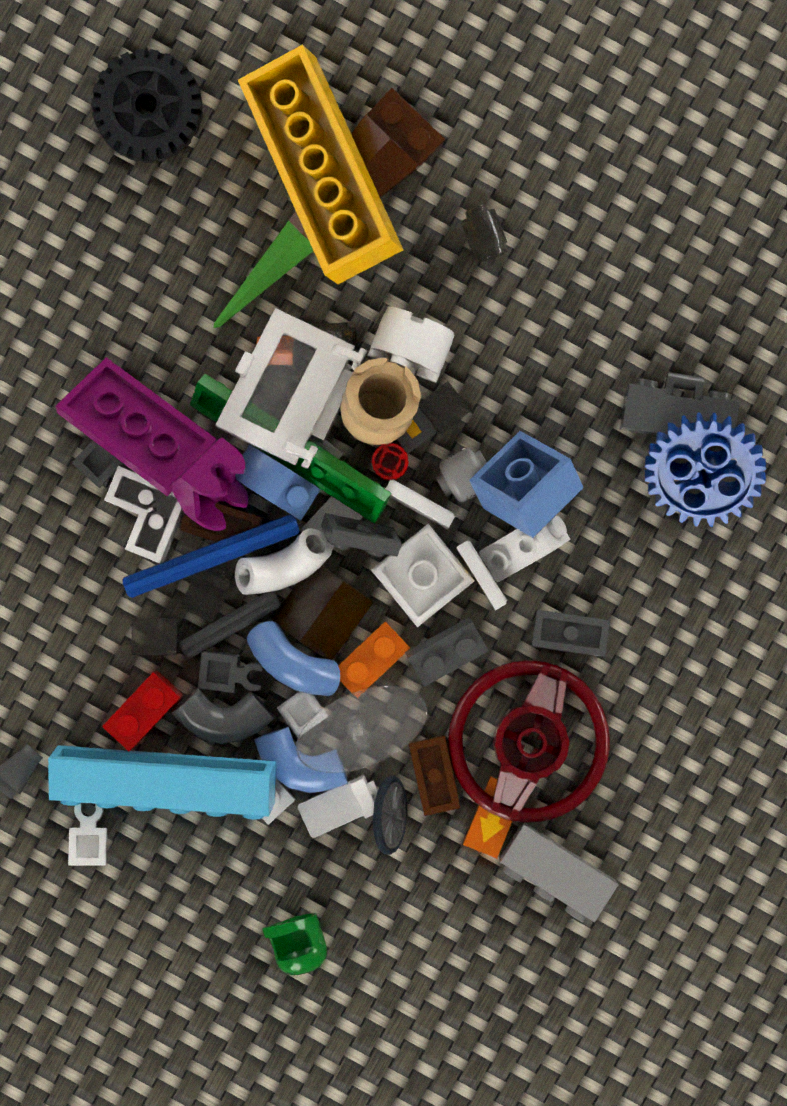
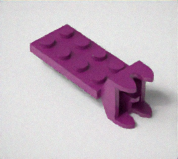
M107 357L56 405L57 414L163 494L168 496L173 492L185 515L200 526L213 531H221L226 528L223 513L215 507V504L219 501H226L234 507H247L248 494L242 484L236 480V474H244L246 470L245 460L238 449L222 437L217 440Z

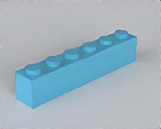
M58 745L48 758L49 800L60 801L61 804L75 806L81 803H94L100 808H115L118 805L133 806V809L137 811H150L154 808L169 809L170 812L175 814L200 811L206 812L207 815L213 817L239 814L246 819L256 820L264 816L269 817L274 807L276 761L143 751L128 752L127 750Z

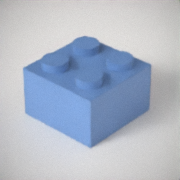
M519 431L469 480L483 509L532 538L584 488L570 458L522 431Z

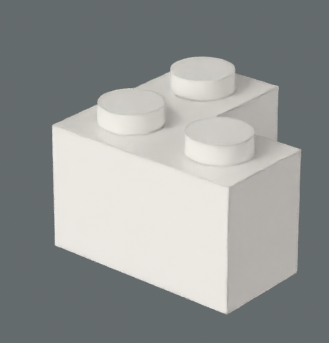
M118 466L104 501L138 514L125 550L157 563H162L166 559L184 511L173 492L166 496L137 473Z

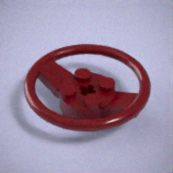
M524 660L498 666L483 674L468 687L457 703L451 718L448 733V749L455 776L462 788L475 803L491 814L506 820L536 823L563 816L574 810L590 796L600 782L607 765L610 750V734L603 707L584 681L560 666L548 662ZM536 675L522 706L512 708L502 717L495 729L493 746L495 757L501 765L492 797L478 785L468 769L463 751V732L466 719L475 702L493 685L515 676ZM568 687L583 702L593 723L595 751L592 764L584 780L565 798L543 807L522 808L539 779L548 777L560 769L568 756L570 741L566 727L561 722L565 690ZM531 732H535L538 734L536 739L541 741L539 749L532 748L530 753H527L523 750L525 745L521 744L522 737H529Z

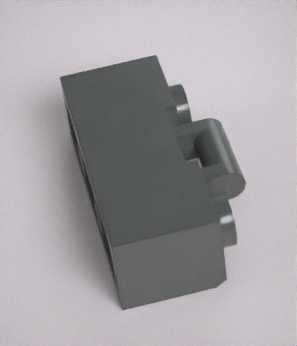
M667 372L664 389L658 388L657 381L636 379V385L628 384L626 387L619 430L657 436L658 432H662L668 435L669 422L679 428L681 427L682 416H685L690 423L696 421V414L698 412L701 413L704 421H709L712 413H716L718 423H723L730 416L731 427L734 429L737 423L740 402L732 401V394L719 391H709V397L702 396L704 387L703 377ZM673 388L694 391L693 399L673 396Z

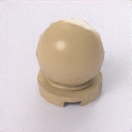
M386 358L368 360L356 367L352 376L347 381L346 389L341 399L340 411L344 426L355 439L371 446L389 444L404 435L418 411L421 399L418 380L411 370L406 366L402 368L396 363L387 362L388 359Z

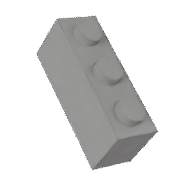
M527 823L520 824L499 857L500 863L505 865L502 869L505 874L520 883L523 878L529 880L536 885L533 890L535 893L549 902H552L554 898L562 901L567 905L565 911L581 922H584L586 917L595 922L619 885L615 879Z

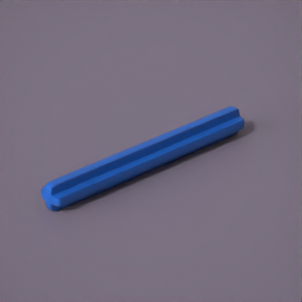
M288 514L133 573L122 579L124 589L129 598H133L296 536L300 533L298 522L294 516Z

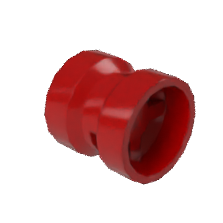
M383 444L373 453L372 467L376 475L381 479L387 481L397 480L407 471L409 464L408 455L398 444Z

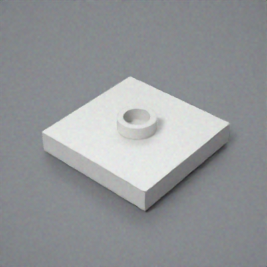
M429 524L401 545L397 557L389 555L371 569L417 627L475 581Z

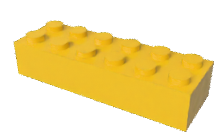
M302 44L238 79L324 275L335 283L340 284L403 251L399 238L317 58Z

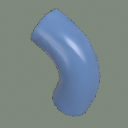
M273 621L260 623L249 632L247 643L253 655L261 666L276 680L296 691L312 695L330 696L336 692L340 683V669L334 660L315 658L300 652L288 641L280 625Z
M289 727L275 730L254 739L260 758L265 761H276V779L290 789L315 793L333 790L348 784L343 764L336 749L317 756L304 755L297 749Z

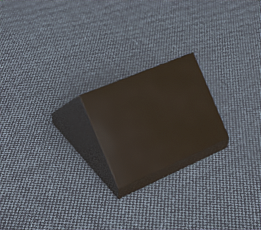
M322 565L312 575L294 586L271 619L302 644L324 658L333 660L374 602Z

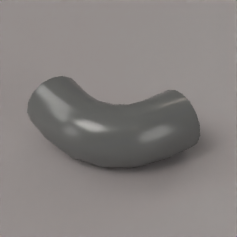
M195 688L171 710V714L180 724L198 738L219 744L243 741L261 731L275 718L267 706L252 691L231 707L223 708L214 705L199 688Z

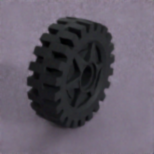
M138 49L134 53L129 54L126 52L120 55L121 58L116 61L113 59L108 64V68L105 71L102 70L98 76L99 81L94 85L93 98H91L92 115L102 138L120 155L134 161H143L144 163H152V161L157 160L161 162L167 160L170 156L174 157L181 153L180 150L184 147L187 148L193 136H196L203 114L200 89L191 72L172 55L160 53L159 50L150 49V51H144L143 49ZM145 98H153L157 101L155 111L148 115L139 113V103Z

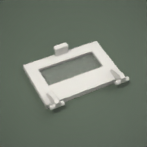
M275 308L252 354L246 351L243 354L235 370L236 373L240 374V378L215 426L293 465H296L299 457L303 458L304 461L301 466L308 469L318 448L312 445L309 451L304 448L348 361H353L351 369L355 370L356 367L361 365L367 350L360 348L359 352L354 351V345Z

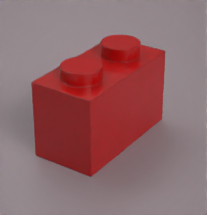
M156 670L102 727L130 752L184 695Z

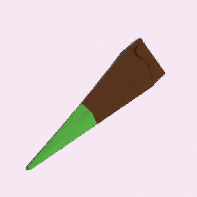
M393 88L365 114L351 133L380 198L420 168L446 140ZM296 211L217 318L213 328L221 327L313 252V248Z

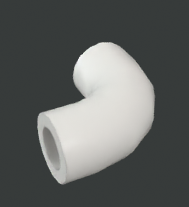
M306 529L292 544L280 551L269 555L246 557L238 560L235 568L236 585L239 591L246 595L277 591L295 585L312 575L331 556L332 545L327 541L323 532L317 529Z

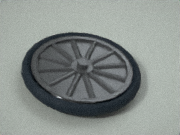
M389 776L383 780L377 791L373 809L375 841L379 850L386 855H391L398 850L407 824L406 792L401 780L395 776Z

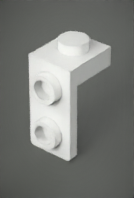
M556 515L533 538L516 529L480 550L479 554L494 580L500 582L553 552L569 541L570 538L566 533L567 530L563 520Z
M361 775L348 781V784L328 790L300 803L298 810L310 836L316 838L362 816L365 818L372 816L378 788L374 780L368 783L365 776Z

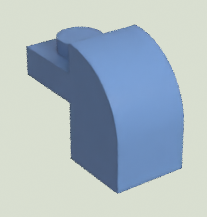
M249 444L242 455L245 460V473L236 474V480L301 521L321 489Z

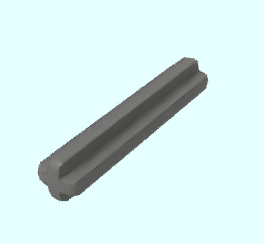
M274 591L266 592L182 640L180 647L187 658H192L278 609L281 606V602Z

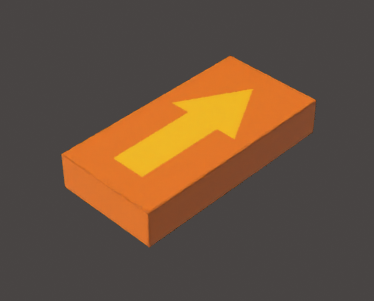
M490 775L484 791L493 797L497 778ZM478 805L463 845L497 859L512 821L493 815Z

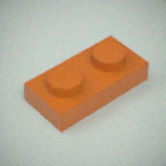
M385 621L338 665L340 681L358 698L411 647Z

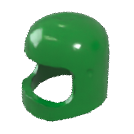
M317 913L295 916L262 928L265 938H269L271 941L275 961L284 973L290 975L306 974L319 968L325 962L327 945Z

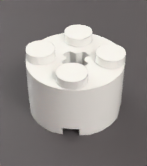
M388 306L383 314L367 356L372 359L386 358L388 359L387 362L390 360V362L396 363L402 368L406 366L413 375L417 371V376L436 383L452 345L454 332L430 319L424 318L422 320L412 316V312Z

